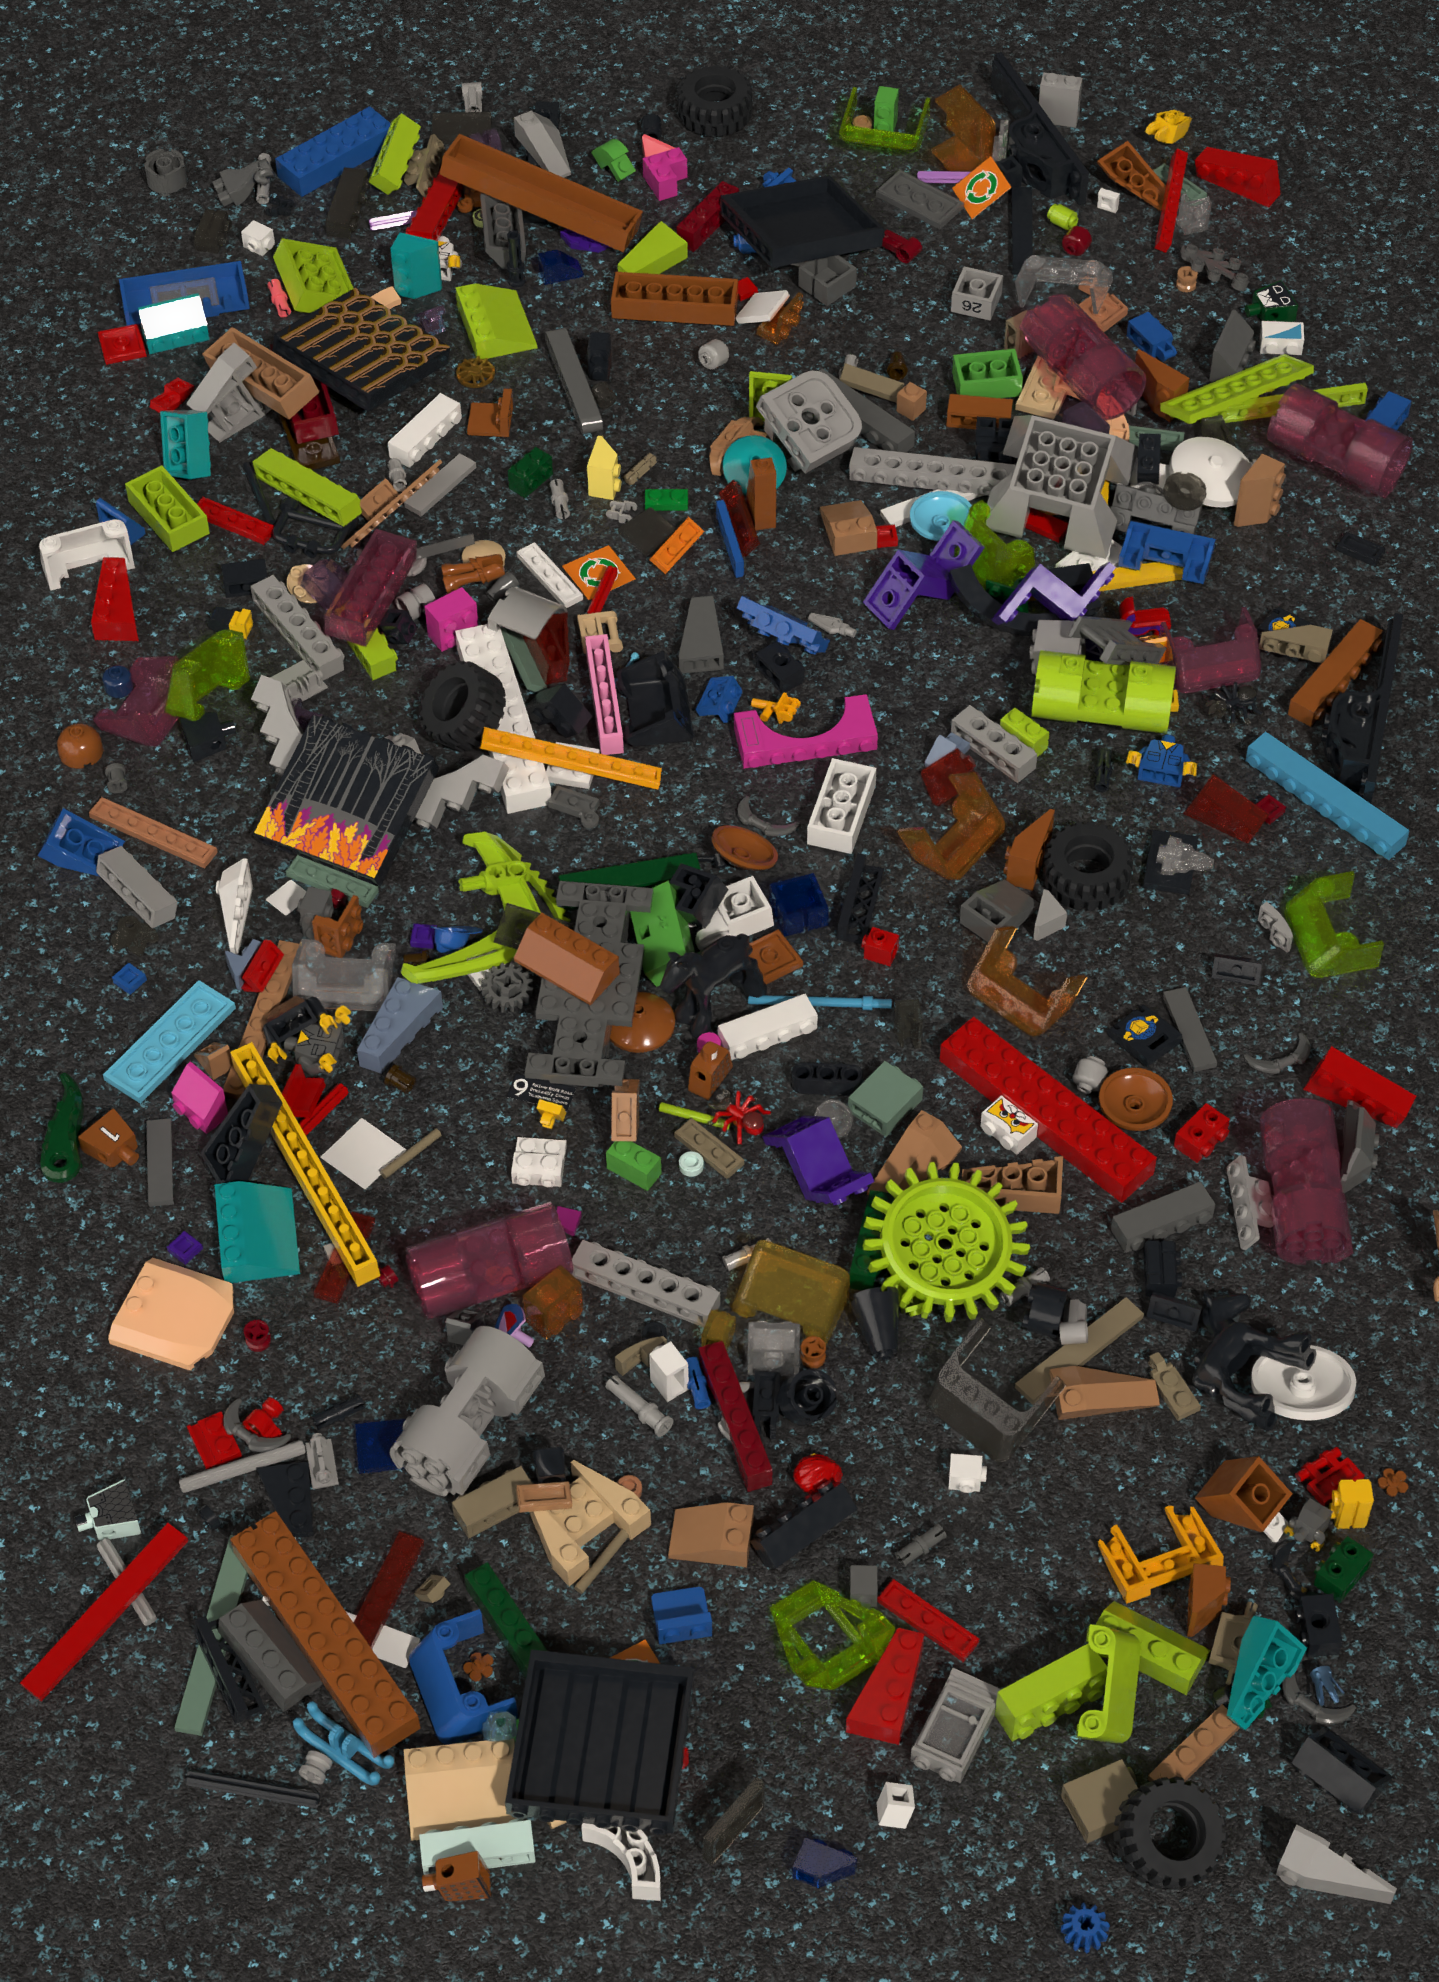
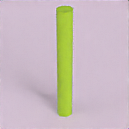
M663 1102L659 1106V1112L685 1119L692 1118L697 1122L723 1128L724 1121L727 1120L719 1118L716 1123H713L714 1116Z

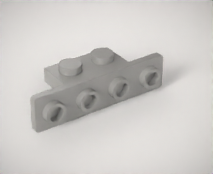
M1240 1155L1227 1166V1174L1240 1248L1247 1250L1260 1239L1258 1225L1271 1228L1276 1224L1269 1182L1249 1176L1246 1157Z

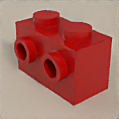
M1206 1103L1176 1133L1174 1147L1198 1163L1203 1157L1207 1158L1212 1153L1214 1146L1219 1141L1223 1142L1229 1134L1228 1126L1230 1119Z

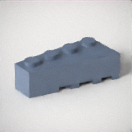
M397 977L357 1049L359 1066L382 1073L401 1053V1049L407 1043L410 1044L414 1040L415 1034L422 1027L425 1028L430 1023V1018L443 1009L441 991Z

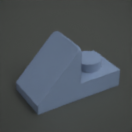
M952 732L946 738L939 735L924 765L943 776L970 749V742Z
M255 939L251 941L248 947L246 946L243 949L241 956L225 951L230 973L236 988L240 991L245 982L242 977L262 944Z

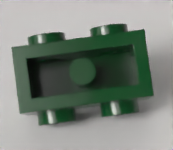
M537 447L526 453L520 461L512 465L508 470L509 489L524 498L529 496L553 475L552 456Z
M1348 1536L1342 1543H1335L1329 1553V1559L1326 1562L1322 1560L1314 1571V1574H1316L1314 1586L1326 1594H1333L1334 1600L1339 1603L1344 1600L1370 1568L1374 1556L1372 1552Z

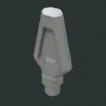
M811 613L808 617V621L829 634L839 633L842 636L846 637L847 635L854 638L857 633L856 629L843 623L840 618Z

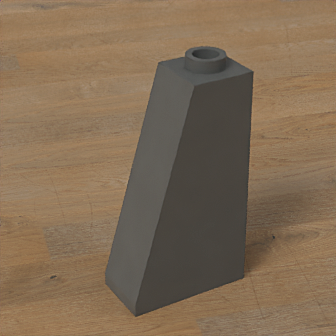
M713 596L691 598L679 652V669L682 674L724 669L723 649Z

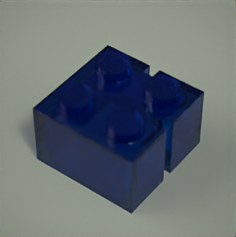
M814 873L769 884V902L784 937L804 932L805 927L809 931L828 926L829 908Z

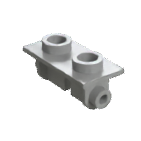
M315 1433L312 1435L310 1442L305 1443L312 1488L318 1489L339 1485L332 1441L323 1437L321 1433Z

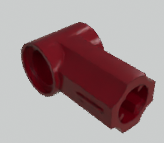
M888 229L884 231L885 236L882 246L896 253L897 258L902 263H909L922 251V245L918 239L914 237L906 239Z

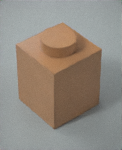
M909 382L897 393L896 412L914 421L926 410L927 391Z

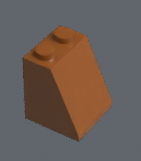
M1259 1456L1223 1461L1195 1499L1211 1517L1263 1532L1293 1493Z

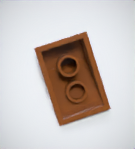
M1138 349L1136 351L1133 383L1152 411L1171 422L1174 418L1161 412L1160 403L1188 393L1190 378Z
M1049 809L1016 836L1012 846L1008 845L1005 854L1007 861L1003 873L1007 874L1006 880L1014 886L1033 891L1044 862L1046 845L1052 838L1054 809Z

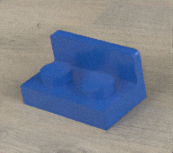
M734 676L710 678L696 708L699 716L719 715L723 723L729 722L742 694V689Z

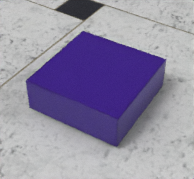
M414 924L410 946L434 949L435 928L430 926L437 927V925Z
M185 1231L167 1246V1251L184 1265L203 1249L202 1244Z

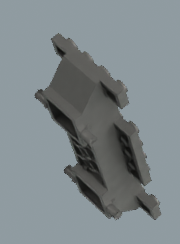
M559 881L556 898L557 905L579 907L574 931L619 956L620 974L591 1006L542 978L535 1013L536 1019L558 1021L553 1055L528 1053L525 1078L550 1080V1083L592 1087H603V1085L623 1086L625 1061L609 1059V1041L612 1025L632 1027L644 956V944L628 943L629 911L651 913L653 888Z

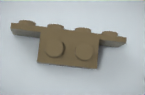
M435 134L430 135L427 148L414 151L409 159L408 169L404 177V182L408 186L417 183L416 188L423 197L427 196L428 188L432 187L433 179L437 177L445 149L443 142Z

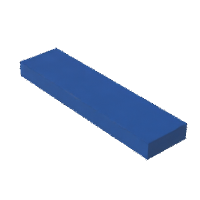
M719 500L716 501V517L735 577H743L744 560L725 501Z

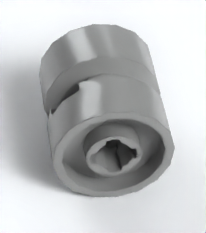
M424 583L413 588L411 593L405 592L395 599L398 610H407L413 621L421 617V613L425 614V605L436 600L430 588Z

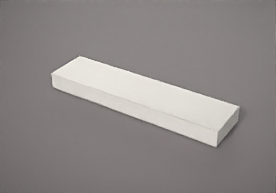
M535 542L516 551L519 560L561 605L568 608L583 600V594Z

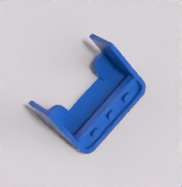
M480 1609L439 1623L409 1655L410 1667L437 1739L446 1745L464 1741L510 1724V1721L518 1719L515 1697L488 1706L485 1697L479 1692L471 1691L460 1695L444 1654V1650L454 1647L458 1642L484 1633Z

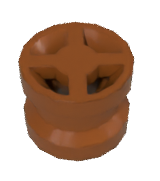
M809 1336L801 1343V1362L808 1368H818L825 1362L826 1344L820 1337Z

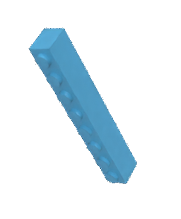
M1266 731L1248 746L1246 762L1253 768L1258 769L1269 779L1284 787L1286 791L1313 807L1322 816L1327 817L1341 829L1356 837L1358 841L1372 848L1378 855H1382L1387 860H1390L1406 845L1409 834L1407 828Z

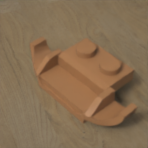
M743 417L737 421L731 420L710 446L711 452L709 456L712 475L722 476L724 455L729 446L736 440L750 435L763 436L770 439L766 432L754 431L753 427L755 425L762 426L764 424L761 418Z

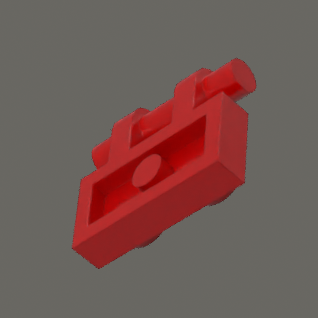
M1338 1447L1320 1453L1318 1459L1312 1463H1305L1301 1466V1470L1295 1473V1477L1299 1482L1307 1478L1312 1480L1308 1483L1306 1489L1322 1506H1327L1332 1502V1491L1337 1490L1341 1480H1353L1356 1482L1357 1479L1365 1478V1475L1348 1457L1341 1462L1337 1460L1342 1455ZM1325 1466L1330 1468L1323 1474L1319 1472Z

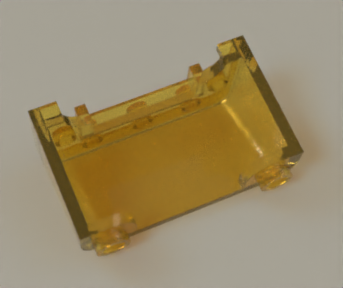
M759 1240L752 1251L733 1302V1312L744 1318L755 1316L757 1310L803 1326L806 1338L809 1336L820 1337L827 1345L849 1299L850 1275L839 1266L769 1241Z

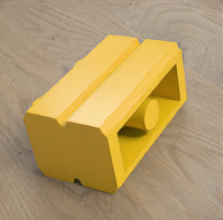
M1357 1479L1356 1482L1353 1480H1341L1337 1490L1332 1491V1503H1329V1509L1333 1511L1331 1519H1334L1337 1529H1346L1350 1526L1352 1528H1365L1374 1501L1372 1485L1369 1479Z

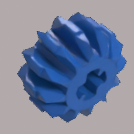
M1083 1902L1081 1903L1080 1910L1072 1905L1069 1911L1070 1914L1065 1913L1063 1915L1062 1921L1065 1924L1061 1925V1932L1067 1934L1064 1939L1066 1944L1074 1942V1951H1077L1080 1946L1084 1947L1086 1954L1089 1953L1090 1946L1098 1951L1101 1947V1942L1107 1941L1108 1934L1106 1932L1109 1931L1110 1925L1109 1922L1104 1921L1106 1918L1105 1912L1096 1914V1905H1093L1091 1909H1087L1086 1904ZM1083 1925L1088 1926V1927H1087V1930H1082V1929H1081V1928H1083Z

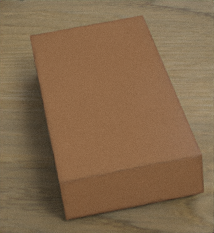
M569 1481L516 1486L519 1513L572 1509Z

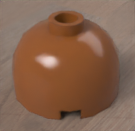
M83 723L67 726L60 733L57 740L58 755L63 764L70 768H84V765L89 763L93 765L102 757L104 751L99 733L93 727Z

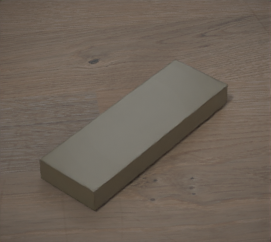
M846 363L840 376V381L849 387L897 403V393L904 386L902 382Z
M692 1118L674 1132V1137L691 1151L699 1153L707 1164L726 1179L730 1178L744 1165L742 1157Z

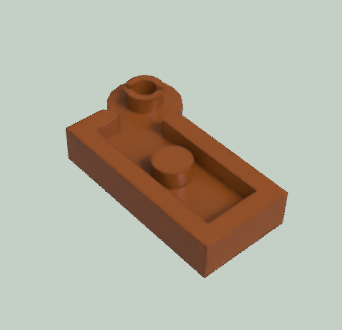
M464 185L465 198L458 202L457 208L460 212L467 213L472 211L473 207H481L480 194L484 193Z

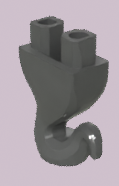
M265 158L255 161L242 169L223 170L219 172L221 178L212 183L224 207L233 202L238 206L249 197L256 182L269 184V180L264 177H273L275 174Z

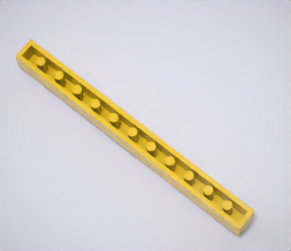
M251 1042L231 1051L234 1069L245 1088L249 1084L272 1085L283 1104L270 1133L357 1287L380 1277L375 1256L254 1044Z

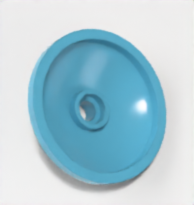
M947 491L927 493L919 497L910 509V522L914 530L923 537L934 541L941 539L953 520L960 522L968 531L973 527L975 512L970 502L956 493Z

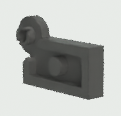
M561 786L556 787L548 801L549 808L581 818V824L585 828H594L599 824V816L595 813L600 805L599 799Z

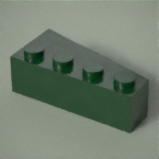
M870 1190L850 1269L849 1289L863 1291L876 1288L887 1271V1268L870 1273L868 1269L870 1262L883 1257L881 1250H863V1243L865 1239H880L881 1232L865 1228L864 1222L866 1217L884 1220L886 1214L876 1210L871 1204L875 1196L892 1204L895 1198L890 1193Z

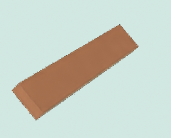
M103 797L99 799L89 812L90 818L202 868H206L218 853L217 848Z

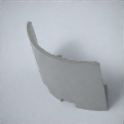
M516 586V588L511 587L506 591L505 595L507 597L505 600L499 599L488 617L489 629L496 632L500 626H503L529 638L537 639L543 627L555 612L566 615L568 611L561 604Z

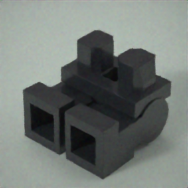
M977 416L976 460L1014 464L1015 457L1003 455L1013 419L999 418V427H996V418Z

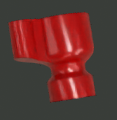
M268 1397L263 1402L261 1409L253 1410L243 1421V1426L258 1437H281L282 1432L273 1422V1418H278L284 1409L277 1400Z

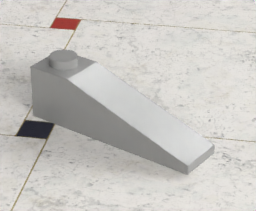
M533 111L514 117L515 137L541 168L563 178L571 175L560 132L550 119Z
M1296 1825L1276 1873L1283 1882L1291 1886L1297 1885L1304 1889L1387 1904L1392 1903L1397 1890L1396 1887L1369 1869L1363 1868L1360 1870L1352 1862V1857L1346 1853L1342 1854V1856L1338 1855L1328 1848L1330 1842Z

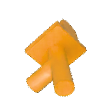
M785 692L778 703L753 698L751 701L752 707L764 709L760 715L762 721L767 722L773 711H775L779 724H782L783 721L790 722L793 719V715L797 712L796 708H799L801 705L798 699L788 697Z

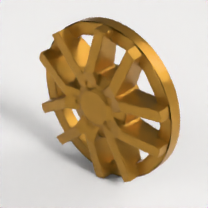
M480 356L468 360L463 359V362L458 364L456 369V377L466 387H484L493 381L495 367L487 358L480 359Z

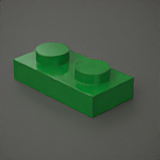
M645 489V511H688V489Z

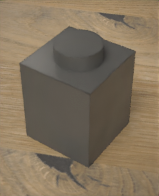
M850 1565V1607H857L859 1609L877 1607V1566Z

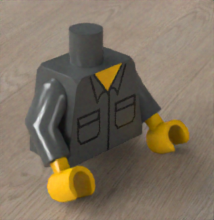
M344 1005L338 1007L335 1015L332 1016L338 1026L337 1029L334 1025H330L327 1028L329 1034H326L319 1022L309 1025L301 1030L299 1037L291 1036L287 1038L284 1042V1049L295 1051L296 1064H301L302 1069L309 1075L313 1076L322 1073L333 1076L344 1042L341 1025L342 1023L345 1025L350 1023V1018L347 1015L351 1014V1011Z

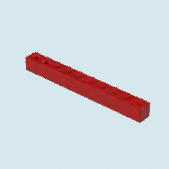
M1176 149L1171 157L1154 247L1165 253L1172 243L1188 153L1180 149Z

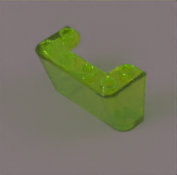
M221 630L173 665L165 706L166 713L196 721L205 714L204 706L197 704V701L219 685L236 690L250 680L242 632Z

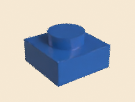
M130 963L112 977L113 983L130 995L147 981L146 974Z

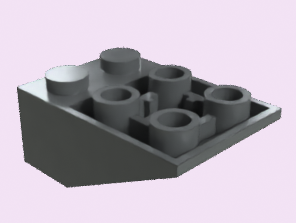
M1002 880L976 891L961 905L960 923L996 948L1039 908L1040 903L1007 880Z

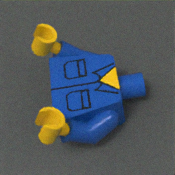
M1164 735L1162 741L1151 740L1149 746L1143 747L1138 752L1129 751L1126 764L1131 763L1139 767L1138 780L1181 788L1182 776H1196L1197 763L1191 762L1189 756L1183 753V746L1176 744V739L1172 735Z

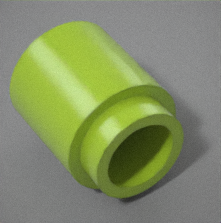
M1053 204L1048 211L1047 218L1050 219V222L1067 231L1078 223L1077 212L1061 204Z

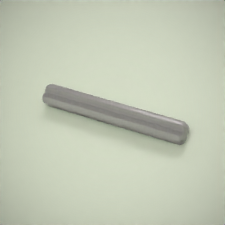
M105 1538L98 1542L97 1547L114 1577L117 1578L125 1570L126 1565L110 1539ZM141 1593L131 1605L145 1626H149L157 1620V1617L145 1596Z

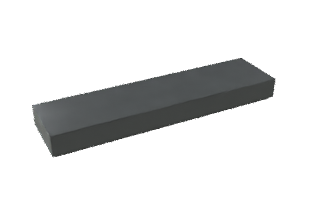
M1187 988L1163 992V999L1174 1026L1182 1033L1181 1043L1193 1072L1217 1067V1060Z
M171 1118L147 1120L149 1207L174 1205Z

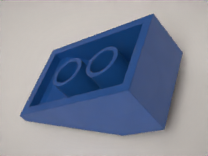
M63 808L54 821L38 856L58 867L99 876L96 872L98 855L123 846L125 841Z

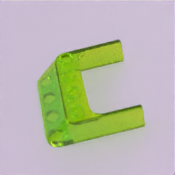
M853 87L839 130V137L843 141L851 145L914 153L920 149L930 116V98L926 97L916 134L912 135L852 126L851 122L857 105V87Z

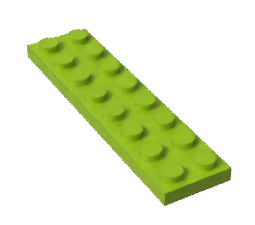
M1283 354L1160 403L1161 412L1168 414L1170 417L1178 418L1184 421V423L1193 424L1199 419L1211 417L1214 413L1225 411L1229 407L1244 403L1246 400L1257 398L1266 392H1272L1278 387L1287 386L1293 381L1304 379L1306 376L1314 373V365Z

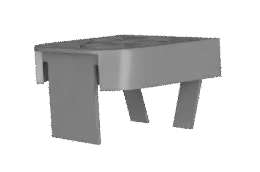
M808 371L762 395L756 405V408L765 419L764 430L770 439L774 441L776 433L792 455L791 458L787 459V462L794 471L802 469L804 473H807L847 451L854 445L862 429L861 419L836 383L827 374L820 371ZM802 413H813V420L816 424L806 423L802 418Z

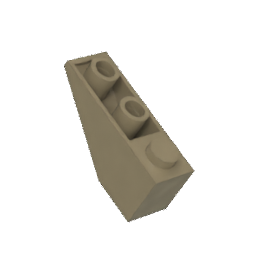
M1306 625L1262 632L1259 649L1323 663L1327 656L1333 630Z

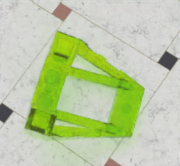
M814 1580L770 1607L790 1668L809 1687L834 1690L876 1664L895 1632V1626L880 1611L874 1608L869 1610L861 1606V1602L855 1599L850 1601L840 1596L838 1591ZM823 1606L853 1643L852 1646L825 1663H822L793 1627L794 1624ZM839 1607L863 1621L858 1624L859 1633ZM794 1646L796 1647V1649L799 1651V1653L802 1655V1657H803L804 1659H802V1660L800 1659V1657L798 1656V1654H797V1652H796Z

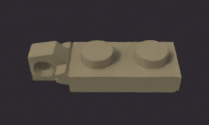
M1159 1352L1150 1355L1148 1362L1152 1369L1150 1375L1156 1381L1157 1391L1176 1420L1179 1421L1200 1411L1201 1405L1175 1366L1173 1367L1171 1362L1166 1364Z

